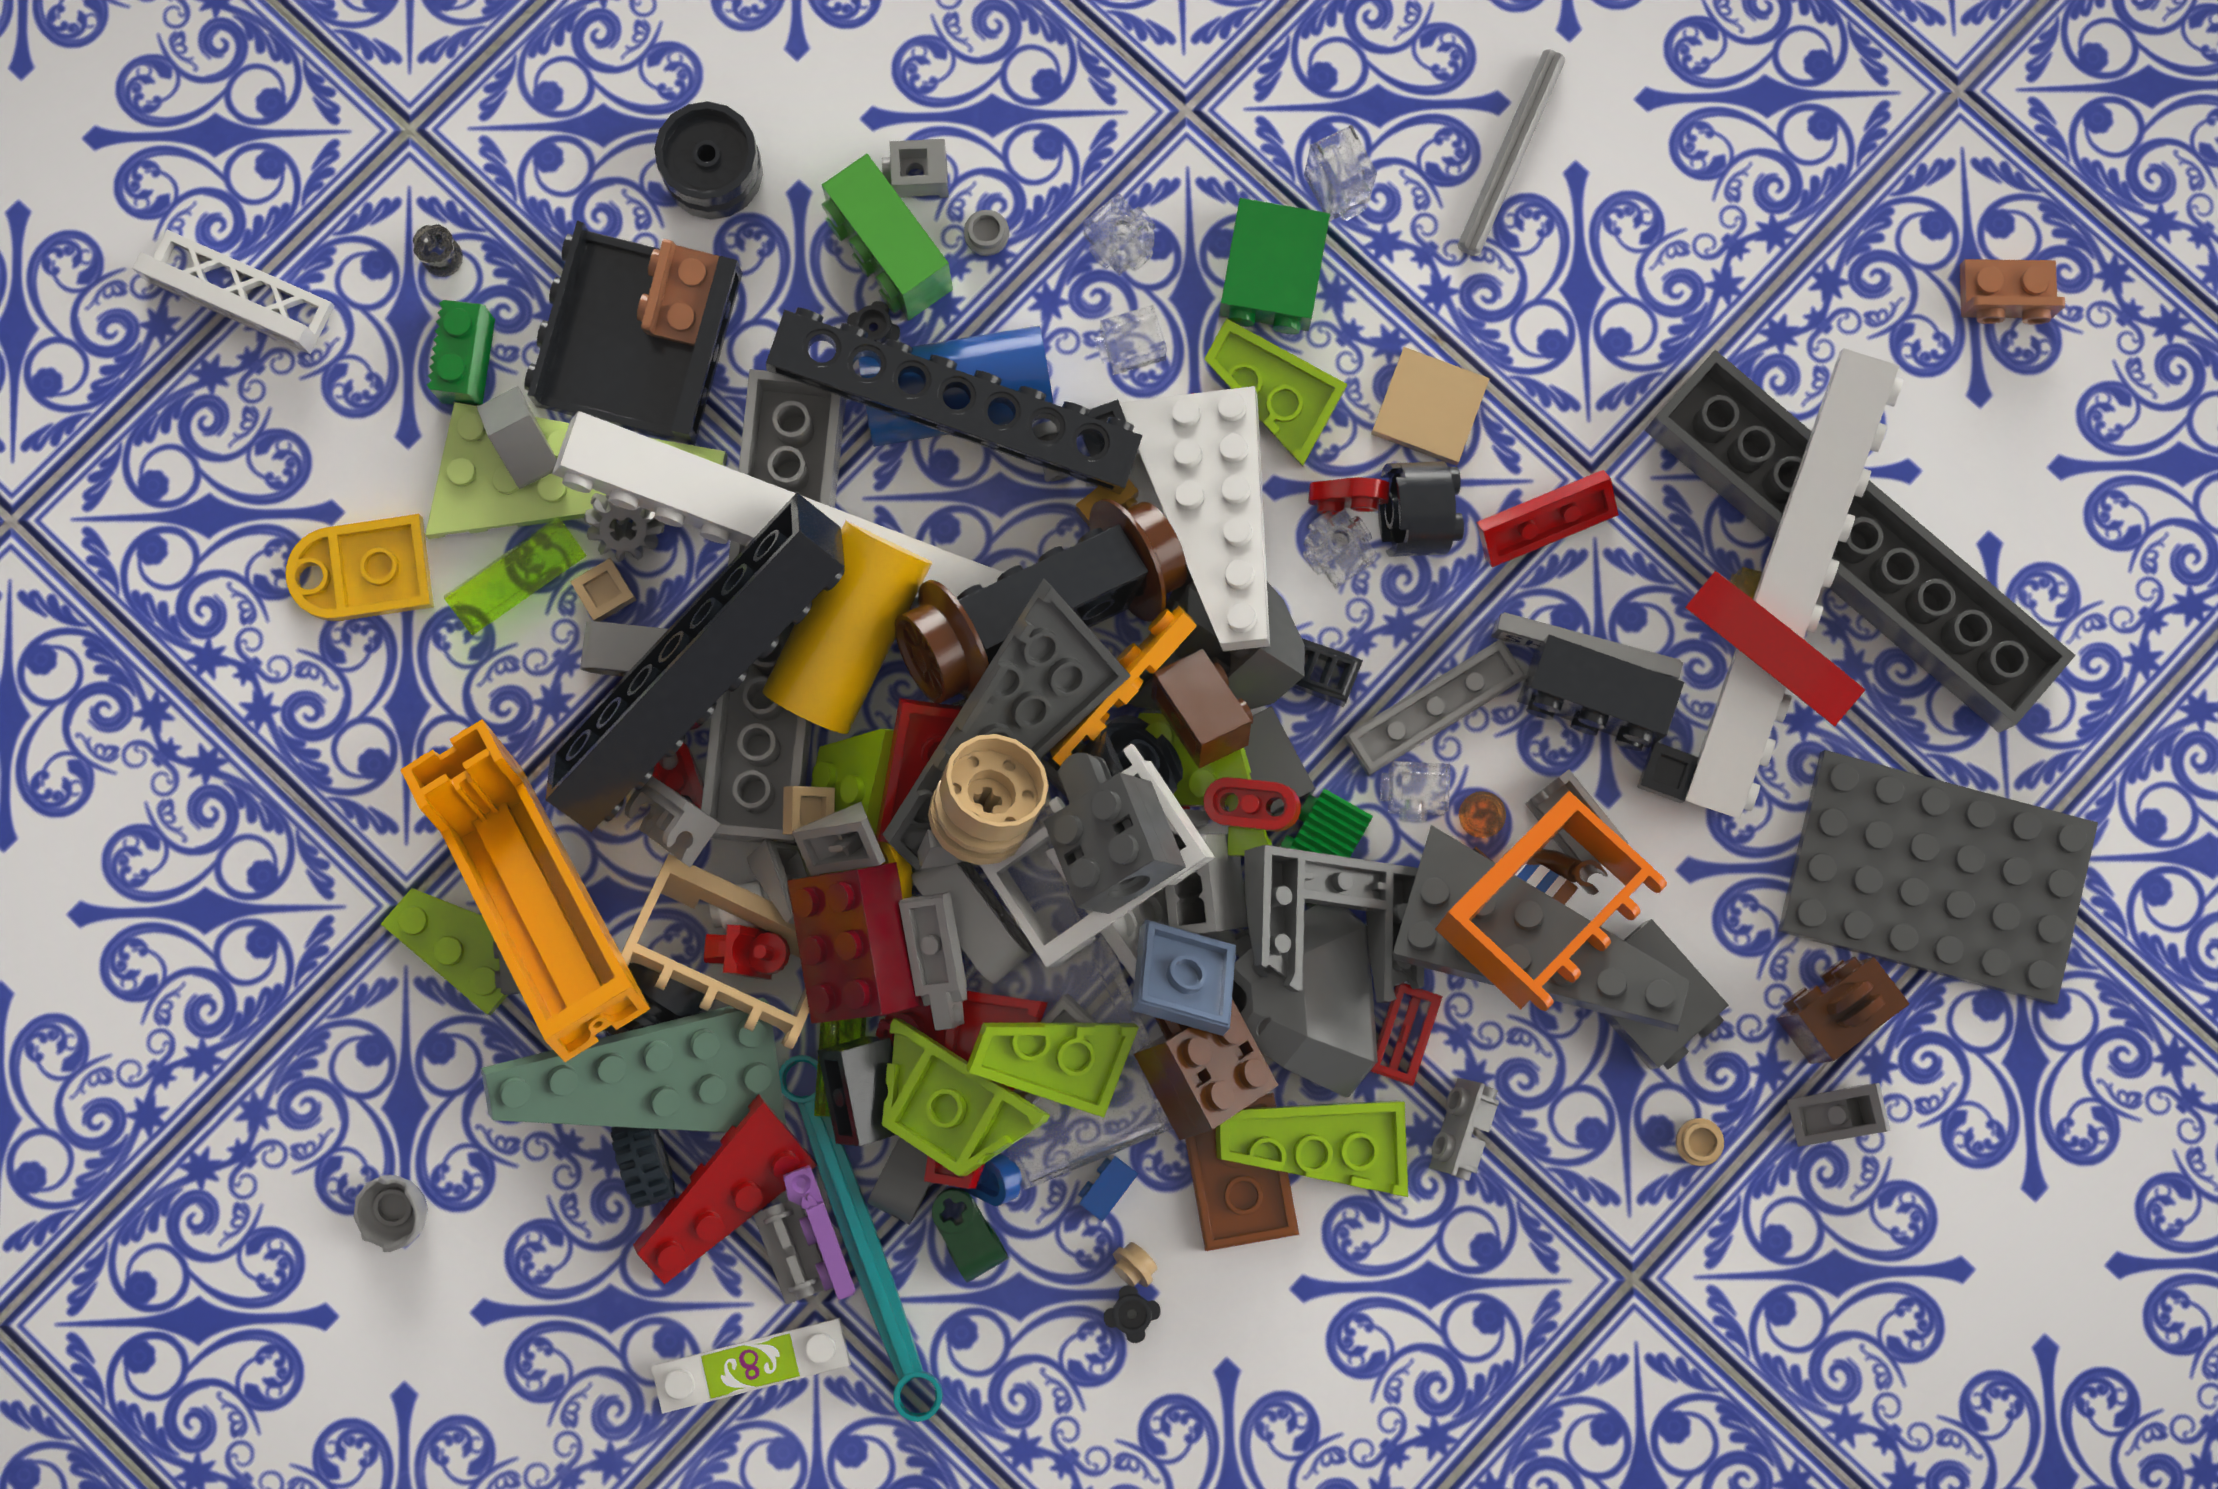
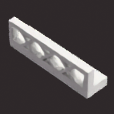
M166 230L153 257L140 252L132 267L148 283L308 354H311L334 308L333 303L170 230ZM175 245L190 252L194 267L182 271L166 264ZM199 256L210 261L201 263ZM220 267H226L231 270L236 285L224 289L209 283L205 273ZM240 274L251 279L242 282ZM261 285L269 286L272 288L277 303L263 307L250 301L246 291ZM281 292L291 296V298L283 300ZM303 303L318 308L309 327L290 319L287 309Z

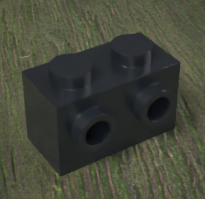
M865 1036L817 1050L836 1144L860 1147L895 1136L896 1134L882 1126L883 1106L888 1096L886 1084L887 1063L892 1064L893 1057L891 1038Z

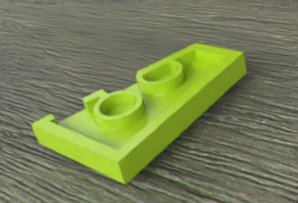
M1226 318L1204 358L1205 362L1230 389L1255 386L1258 395L1259 420L1303 467L1346 390L1347 384Z
M411 888L381 923L384 928L485 1014L491 1016L508 996L501 993V988L496 989L495 971L500 970L499 959L494 958V939L482 915Z

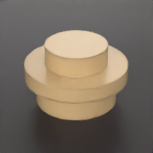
M1691 1119L1685 1122L1676 1134V1149L1681 1158L1691 1165H1710L1723 1152V1134L1720 1128L1708 1119Z
M1130 1242L1125 1248L1118 1247L1113 1252V1257L1117 1262L1113 1268L1128 1285L1134 1287L1138 1283L1148 1287L1152 1283V1274L1158 1268L1153 1259L1141 1247Z

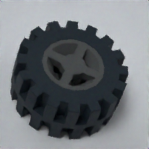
M612 1127L611 1138L613 1140V1150L616 1154L615 1159L620 1169L621 1178L624 1180L627 1194L630 1195V1200L635 1205V1208L639 1209L675 1197L673 1172L668 1161L667 1151L664 1148V1142L659 1135V1130Z

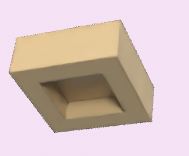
M611 558L570 581L591 618L596 622H601L636 601V598Z
M783 787V835H793L792 832L796 829L833 814L835 788Z

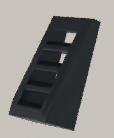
M1302 638L1305 645V653L1309 657L1304 667V677L1293 687L1344 707L1363 660ZM1321 659L1326 661V665L1319 682L1310 680L1317 660ZM1335 665L1344 669L1337 688L1328 686Z

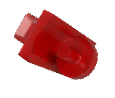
M727 925L726 935L707 934L705 937L704 963L722 964L723 973L772 980V974H777L783 970L789 961L790 948L787 941L781 935L742 925Z

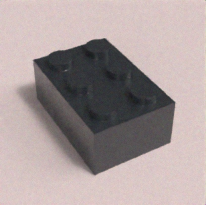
M1549 634L1534 651L1517 702L1528 705L1526 711L1534 716L1553 720L1554 715L1572 721L1570 727L1579 732L1597 735L1598 731L1615 736V743L1624 748L1642 751L1643 746L1650 748L1667 736L1685 682Z

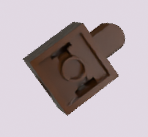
M1854 956L1845 962L1842 959L1825 970L1820 975L1824 981L1821 985H1815L1808 990L1804 987L1785 1000L1783 1005L1787 1010L1776 1019L1810 1064L1833 1062L1910 1003L1875 957L1858 961Z
M1233 1000L1230 1028L1224 1036L1154 1017L1163 1036L1134 1053L1140 1068L1179 1140L1213 1130L1279 1086Z

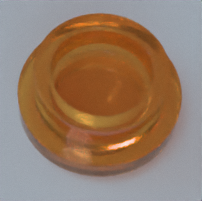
M1485 791L1475 792L1466 797L1460 805L1459 822L1464 831L1469 835L1481 839L1489 838L1502 829L1506 820V810L1504 804L1496 795Z

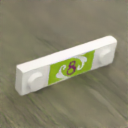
M839 1317L655 1364L651 1368L663 1414L851 1365Z

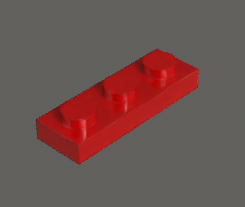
M1601 470L1476 523L1485 559L1493 568L1616 517L1619 514L1611 478L1604 470Z

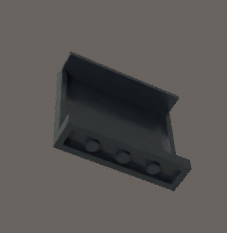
M577 221L574 233L567 234L563 243L562 260L565 261L561 278L555 277L551 285L549 302L553 306L549 320H543L538 330L537 346L541 348L536 364L531 363L526 372L524 388L528 391V397L536 407L575 416L580 411L625 429L695 446L743 274L738 261L719 256L694 346L647 335L641 329L642 321L637 320L640 298L643 293L649 294L653 277L648 275L650 257L653 250L659 248L590 232L584 222Z

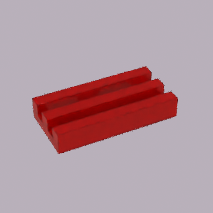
M1401 983L1394 987L1397 999L1389 1002L1376 1042L1378 1062L1370 1072L1413 1086L1443 996L1420 988L1412 989L1409 984ZM1407 994L1411 996L1389 1065L1386 1067L1381 1065V1061L1403 995ZM1422 999L1429 1002L1407 1071L1404 1073L1398 1071Z

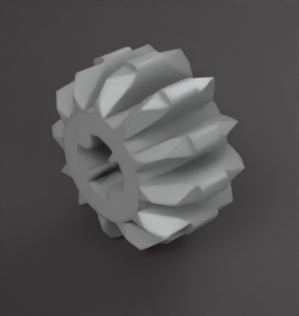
M595 493L591 499L593 508L586 510L584 521L592 525L587 531L588 540H601L598 547L600 555L607 553L612 548L616 550L615 557L618 562L623 561L626 551H630L632 556L639 560L643 557V547L652 550L657 547L658 538L656 535L664 532L665 524L654 518L655 512L637 506L636 510L624 509L609 502L610 495L606 494L604 496ZM627 517L633 520V523L627 521L623 526L617 523V520L623 521Z

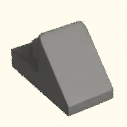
M1880 1083L1851 1086L1840 1090L1787 1100L1798 1147L1890 1131Z

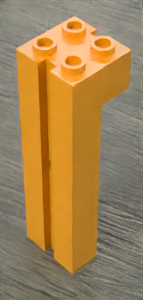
M481 719L450 738L453 745L450 749L440 755L431 750L400 769L419 809L442 834L544 1041L564 1062H567L599 1042L596 1036L599 1032L611 1025L615 1030H618L650 1010V1007L522 767L485 721Z

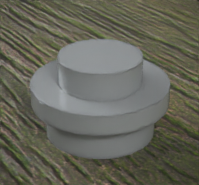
M992 210L978 211L972 214L965 223V242L976 254L983 256L997 254L1008 243V223L998 212Z

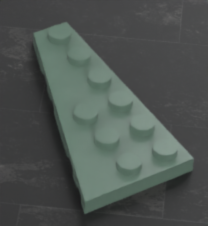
M764 998L758 999L769 1004V1002ZM727 1006L599 1038V1042L567 1062H564L554 1050L483 1067L481 1068L488 1114L495 1121L727 1132L732 1125L737 1127L750 1112L748 1106L760 1094L786 1125L773 1025L759 1019L754 1030L750 1031L743 1028L749 1014L732 1006Z

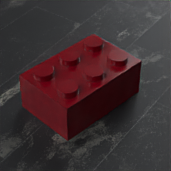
M897 862L787 880L811 1024L882 1016L921 1006L920 997L915 995L899 903L903 897Z

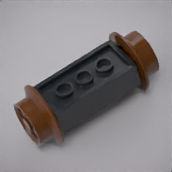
M1102 499L1093 505L1089 517L1090 531L1078 540V544L1066 550L1062 546L1055 547L1044 553L1038 559V563L1025 569L1021 565L1014 566L998 577L997 582L985 588H982L980 584L974 585L964 590L956 598L949 589L938 581L928 580L922 583L918 591V607L897 616L895 620V635L901 656L919 689L927 698L935 703H942L958 694H961L967 700L1043 578L1056 590L1088 628L1127 609L1143 621H1153L1165 610L1166 594L1183 586L1187 576L1186 560L1182 546L1164 514L1149 502H1140L1125 509L1116 501Z

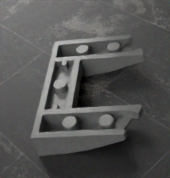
M1262 845L1245 850L1247 921L1255 966L1260 970L1268 966L1285 978L1283 987L1291 992L1303 991L1305 903L1366 911L1368 947L1377 1003H1387L1397 999L1393 987L1406 981L1412 989L1423 987V967L1393 959L1394 947L1418 868L1270 845Z

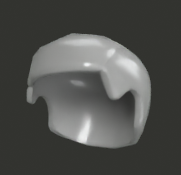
M383 1175L366 1183L357 1195L353 1217L361 1232L362 1240L382 1247L383 1252H392L409 1245L418 1236L425 1226L428 1206L424 1194L413 1182L396 1175Z

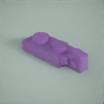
M811 1166L801 1167L784 1174L788 1200L802 1206L807 1213V1216L799 1219L807 1244L810 1246L818 1243L824 1261L815 1265L824 1290L827 1291L834 1288L838 1300L854 1295L856 1291Z

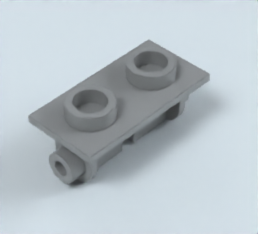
M1457 1078L1456 1085L1447 1098V1113L1441 1131L1436 1136L1432 1145L1430 1169L1448 1173L1466 1181L1470 1180L1472 1173L1477 1174L1486 1142L1472 1137L1474 1128L1489 1133L1497 1106L1499 1105V1100L1495 1099L1498 1090L1485 1086V1084Z
M786 1201L753 1215L786 1305L823 1291L824 1288L815 1265L822 1260L816 1244L808 1246L799 1221L800 1218L805 1217L802 1206Z

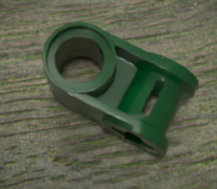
M951 1187L943 1190L936 1197L932 1205L931 1215L933 1221L946 1242V1247L956 1267L967 1283L1009 1259L994 1229L988 1221L986 1222L969 1193L957 1187ZM951 1198L954 1203L963 1201L966 1204V1208L961 1213L962 1221L956 1222L953 1217L944 1219L941 1214L946 1208L944 1200Z

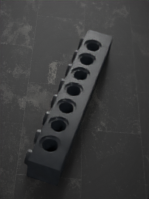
M798 307L795 313L784 309L766 361L767 371L1119 494L1125 489L1143 436L1133 432V424L1114 417H1108L1107 422L1089 417L1090 410L1072 402L1065 401L1062 407L1045 401L1046 394L1030 387L1020 386L1019 390L1015 391L1001 386V378L984 371L976 370L974 376L956 370L958 365L956 362L942 356L931 355L929 360L911 354L913 350L911 346L896 340L886 339L885 345L867 339L868 332L854 325L842 323L839 329L822 323L824 318L822 315L808 309ZM817 341H826L834 347L836 353L827 362H817L808 353L810 346ZM865 356L874 358L879 363V373L872 378L860 377L853 369L857 359ZM907 372L917 373L923 378L925 387L916 394H908L899 387V377ZM950 388H960L968 395L969 404L963 409H951L945 404L943 393ZM995 403H1003L1011 409L1013 420L1006 425H997L989 419L987 409ZM1041 418L1049 419L1057 428V436L1050 441L1038 439L1033 433L1032 423ZM1082 434L1094 435L1101 444L1100 453L1096 456L1082 454L1077 447V437Z

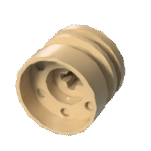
M979 735L961 743L948 760L942 778L931 797L928 811L931 831L942 848L959 860L977 865L1000 863L1015 855L1026 840L1034 821L1046 802L1049 784L1044 766L1031 749L1016 739L1002 735Z

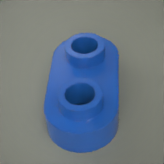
M1000 1153L985 1163L976 1189L958 1188L993 1206H1000L1018 1197L1022 1175L1017 1164Z

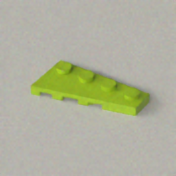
M1404 1101L1244 1108L1216 1127V1154L1218 1159L1408 1197Z

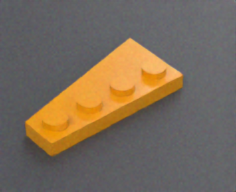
M1179 605L1172 613L1168 609L1161 612L1148 627L1151 634L1139 646L1135 643L1130 644L1117 657V661L1131 676L1050 749L1052 759L1061 766L1063 761L1072 755L1071 751L1081 740L1083 742L1089 739L1094 741L1100 732L1107 727L1105 723L1110 716L1107 711L1113 705L1117 708L1126 705L1139 691L1138 689L1143 683V679L1139 677L1145 669L1150 674L1156 672L1196 628L1197 625L1192 617Z

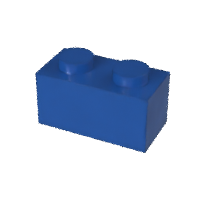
M1116 1156L1112 1160L1106 1157L1096 1170L1100 1176L1094 1184L1088 1181L1078 1194L1082 1198L1079 1204L1102 1222L1138 1176L1135 1170Z

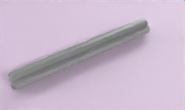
M1546 49L1539 59L1458 242V249L1464 253L1478 256L1483 249L1565 63V57L1561 53Z

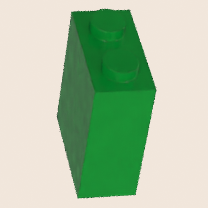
M1239 198L1219 316L1228 317V320L1239 326L1250 327L1254 326L1255 322L1273 325V330L1284 334H1299L1300 330L1309 332L1330 213Z

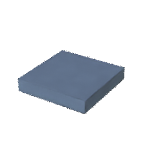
M1146 919L1139 930L1132 1011L1224 1036L1230 1028L1236 945Z

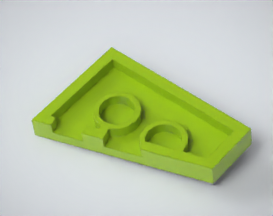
M983 1023L966 1069L971 1074L1104 1118L1139 1027L1135 1023Z

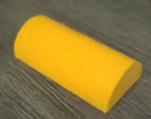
M845 521L841 529L845 565L844 574L831 590L825 591L823 589L811 601L812 607L806 617L800 623L794 625L762 690L767 698L784 709L814 724L842 734L849 733L896 638L895 620L897 616L910 610L919 587L932 565L930 560Z

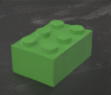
M867 153L822 184L826 201L821 205L828 216L825 218L826 222L840 241L848 238V242L854 251L852 257L865 276L869 277L874 273L875 279L881 287L878 291L893 313L901 310L909 321L953 290L948 261Z

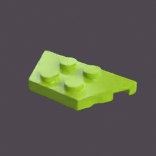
M878 729L820 746L816 765L812 772L811 787L835 788L834 813L856 803H862L875 836L894 729Z
M893 1019L890 1024V1033L894 1034L892 1064L887 1063L886 1084L888 1096L884 1101L882 1126L957 1176H967L1047 1122L1050 1117L1048 1113L1003 1084L969 1073L966 1069L968 1063L966 1060L903 1019Z

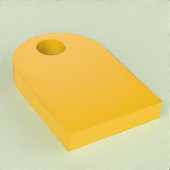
M420 514L321 528L303 537L289 555L285 572L288 590L294 601L302 609L319 619L345 621L434 607L424 522ZM319 566L323 573L321 583L314 589H303L300 584L301 573L307 567Z

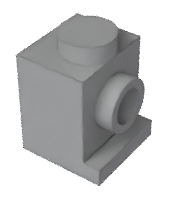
M945 139L889 141L890 157L882 158V174L899 197L939 195L940 198H949ZM912 169H920L924 172L923 175L907 176Z

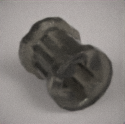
M439 224L425 225L416 232L413 237V251L429 273L437 277H447L459 270L463 261L462 249L453 239L452 234L447 228ZM435 247L442 250L445 248L444 252L440 255L436 252L431 253Z

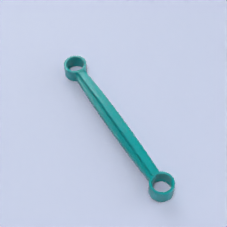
M807 1055L793 1056L786 1060L779 1070L781 1091L787 1099L798 1104L817 1168L844 1245L875 1326L899 1381L893 1396L895 1407L899 1414L907 1420L914 1422L925 1421L938 1411L942 1403L943 1391L941 1384L935 1376L923 1371L899 1293L862 1191L844 1146L835 1142L830 1112L822 1095L825 1087L820 1062ZM797 1062L810 1063L820 1073V1085L815 1093L809 1097L808 1095L796 1096L786 1087L787 1073ZM913 1378L927 1379L936 1389L934 1390V1405L926 1413H913L901 1402V1390Z

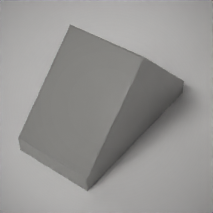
M518 386L477 407L490 441L519 489L553 472L557 459Z
M861 802L804 825L792 832L810 875L878 866L885 862L880 845Z

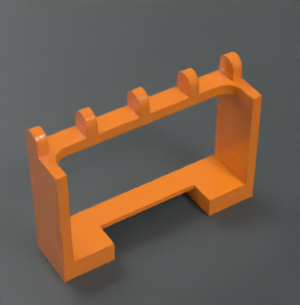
M1568 791L1447 912L1435 930L1520 1010L1530 1000L1540 1010L1547 1011L1554 1001L1542 986L1556 972L1568 982H1575L1581 975V971L1569 958L1586 941L1597 950L1604 951L1611 944V940L1599 927L1616 910L1626 919L1634 920L1641 911L1639 906L1629 896L1642 883L1653 892L1660 893L1667 886V882L1660 873L1576 796ZM1564 829L1619 879L1625 887L1533 980L1471 920L1538 851L1540 852Z

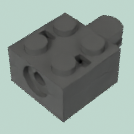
M1075 753L1063 761L1058 774L1069 805L1043 822L1077 908L1110 914L1186 868L1151 781L1120 772L1112 777L1103 758L1087 753Z

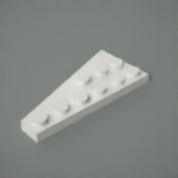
M1255 386L1120 402L1126 421L1134 425L1133 432L1143 435L1138 451L1167 520L1180 541L1186 565L1222 650L1232 651L1269 647L1270 635L1258 395Z

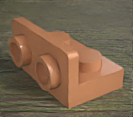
M663 239L660 250L654 249L651 254L648 275L652 276L653 280L649 294H642L637 310V320L642 321L641 329L647 335L690 346L695 345L719 256L677 246L673 241Z
M1965 259L1960 264L1961 317L1976 318L1977 322L1981 324L2000 323L2005 318H2022L2024 324L2037 325L2050 322L2055 315L2065 308V297H2057L2056 260Z

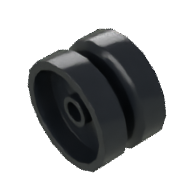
M709 101L688 104L672 113L659 129L654 148L657 168L675 203L691 215L706 219L730 217L747 207L758 193L763 176V168L754 134L743 116L727 105Z

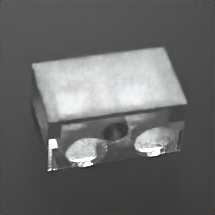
M1350 125L1310 145L1304 177L1322 211L1330 213L1329 222L1340 216L1343 220H1349L1362 213L1367 208L1366 204L1369 203L1377 171L1353 126Z

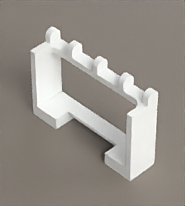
M1133 744L1123 749L1132 765L1121 773L1134 777L1140 776L1142 779L1152 782L1165 815L1186 845L1185 848L1180 850L1186 868L1110 914L1093 911L1052 940L1007 871L1013 864L1050 839L1046 827L1031 837L1027 836L1015 855L1000 863L980 865L1046 968L1062 965L1097 940L1095 935L1165 886L1178 884L1215 858L1152 762L1144 760ZM1055 797L1049 802V806L1054 814L1066 807L1059 797Z

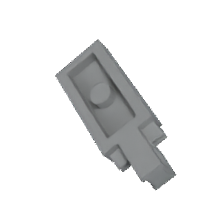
M944 892L900 900L899 906L915 995L921 996L924 1006L931 1005L935 1030L951 1029L964 1024L962 1001L967 1000V983L951 893Z

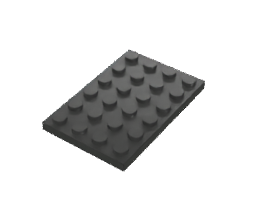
M1824 750L1820 752L1778 932L2051 1005L2057 1004L2098 822Z

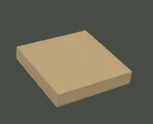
M1403 347L1371 434L1457 466L1490 378Z

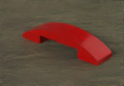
M1717 571L1713 572L1685 606L1688 611L1741 651L1833 726L1837 725L1866 690Z

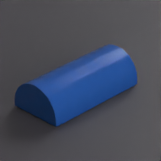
M1040 326L912 346L911 354L927 360L930 359L931 355L945 357L958 364L956 368L958 371L973 376L976 370L993 374L1002 379L1001 386L1018 391L1020 386L1036 389L1046 394L1045 401L1053 404ZM865 356L858 359L860 376L862 378H872L879 373L880 366L874 358ZM914 372L904 373L898 379L899 387L908 394H916L925 387L923 378ZM950 388L943 393V400L951 409H963L969 404L968 395L960 388ZM995 403L987 409L989 419L997 425H1006L1013 420L1011 409L1003 403ZM866 406L874 447L948 435L947 433Z

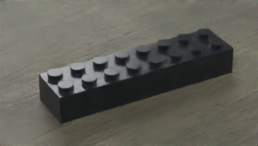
M796 493L550 755L546 801L590 832L603 820L606 822L611 821L620 811L626 795L633 788L639 790L644 787L653 775L654 766L664 756L669 758L679 750L685 740L686 732L695 723L701 725L707 721L716 708V701L727 690L733 692L742 684L748 674V667L758 657L764 659L775 649L780 640V634L790 623L793 625L800 623L812 607L811 601L823 589L829 591L840 581L845 571L841 527L799 493Z

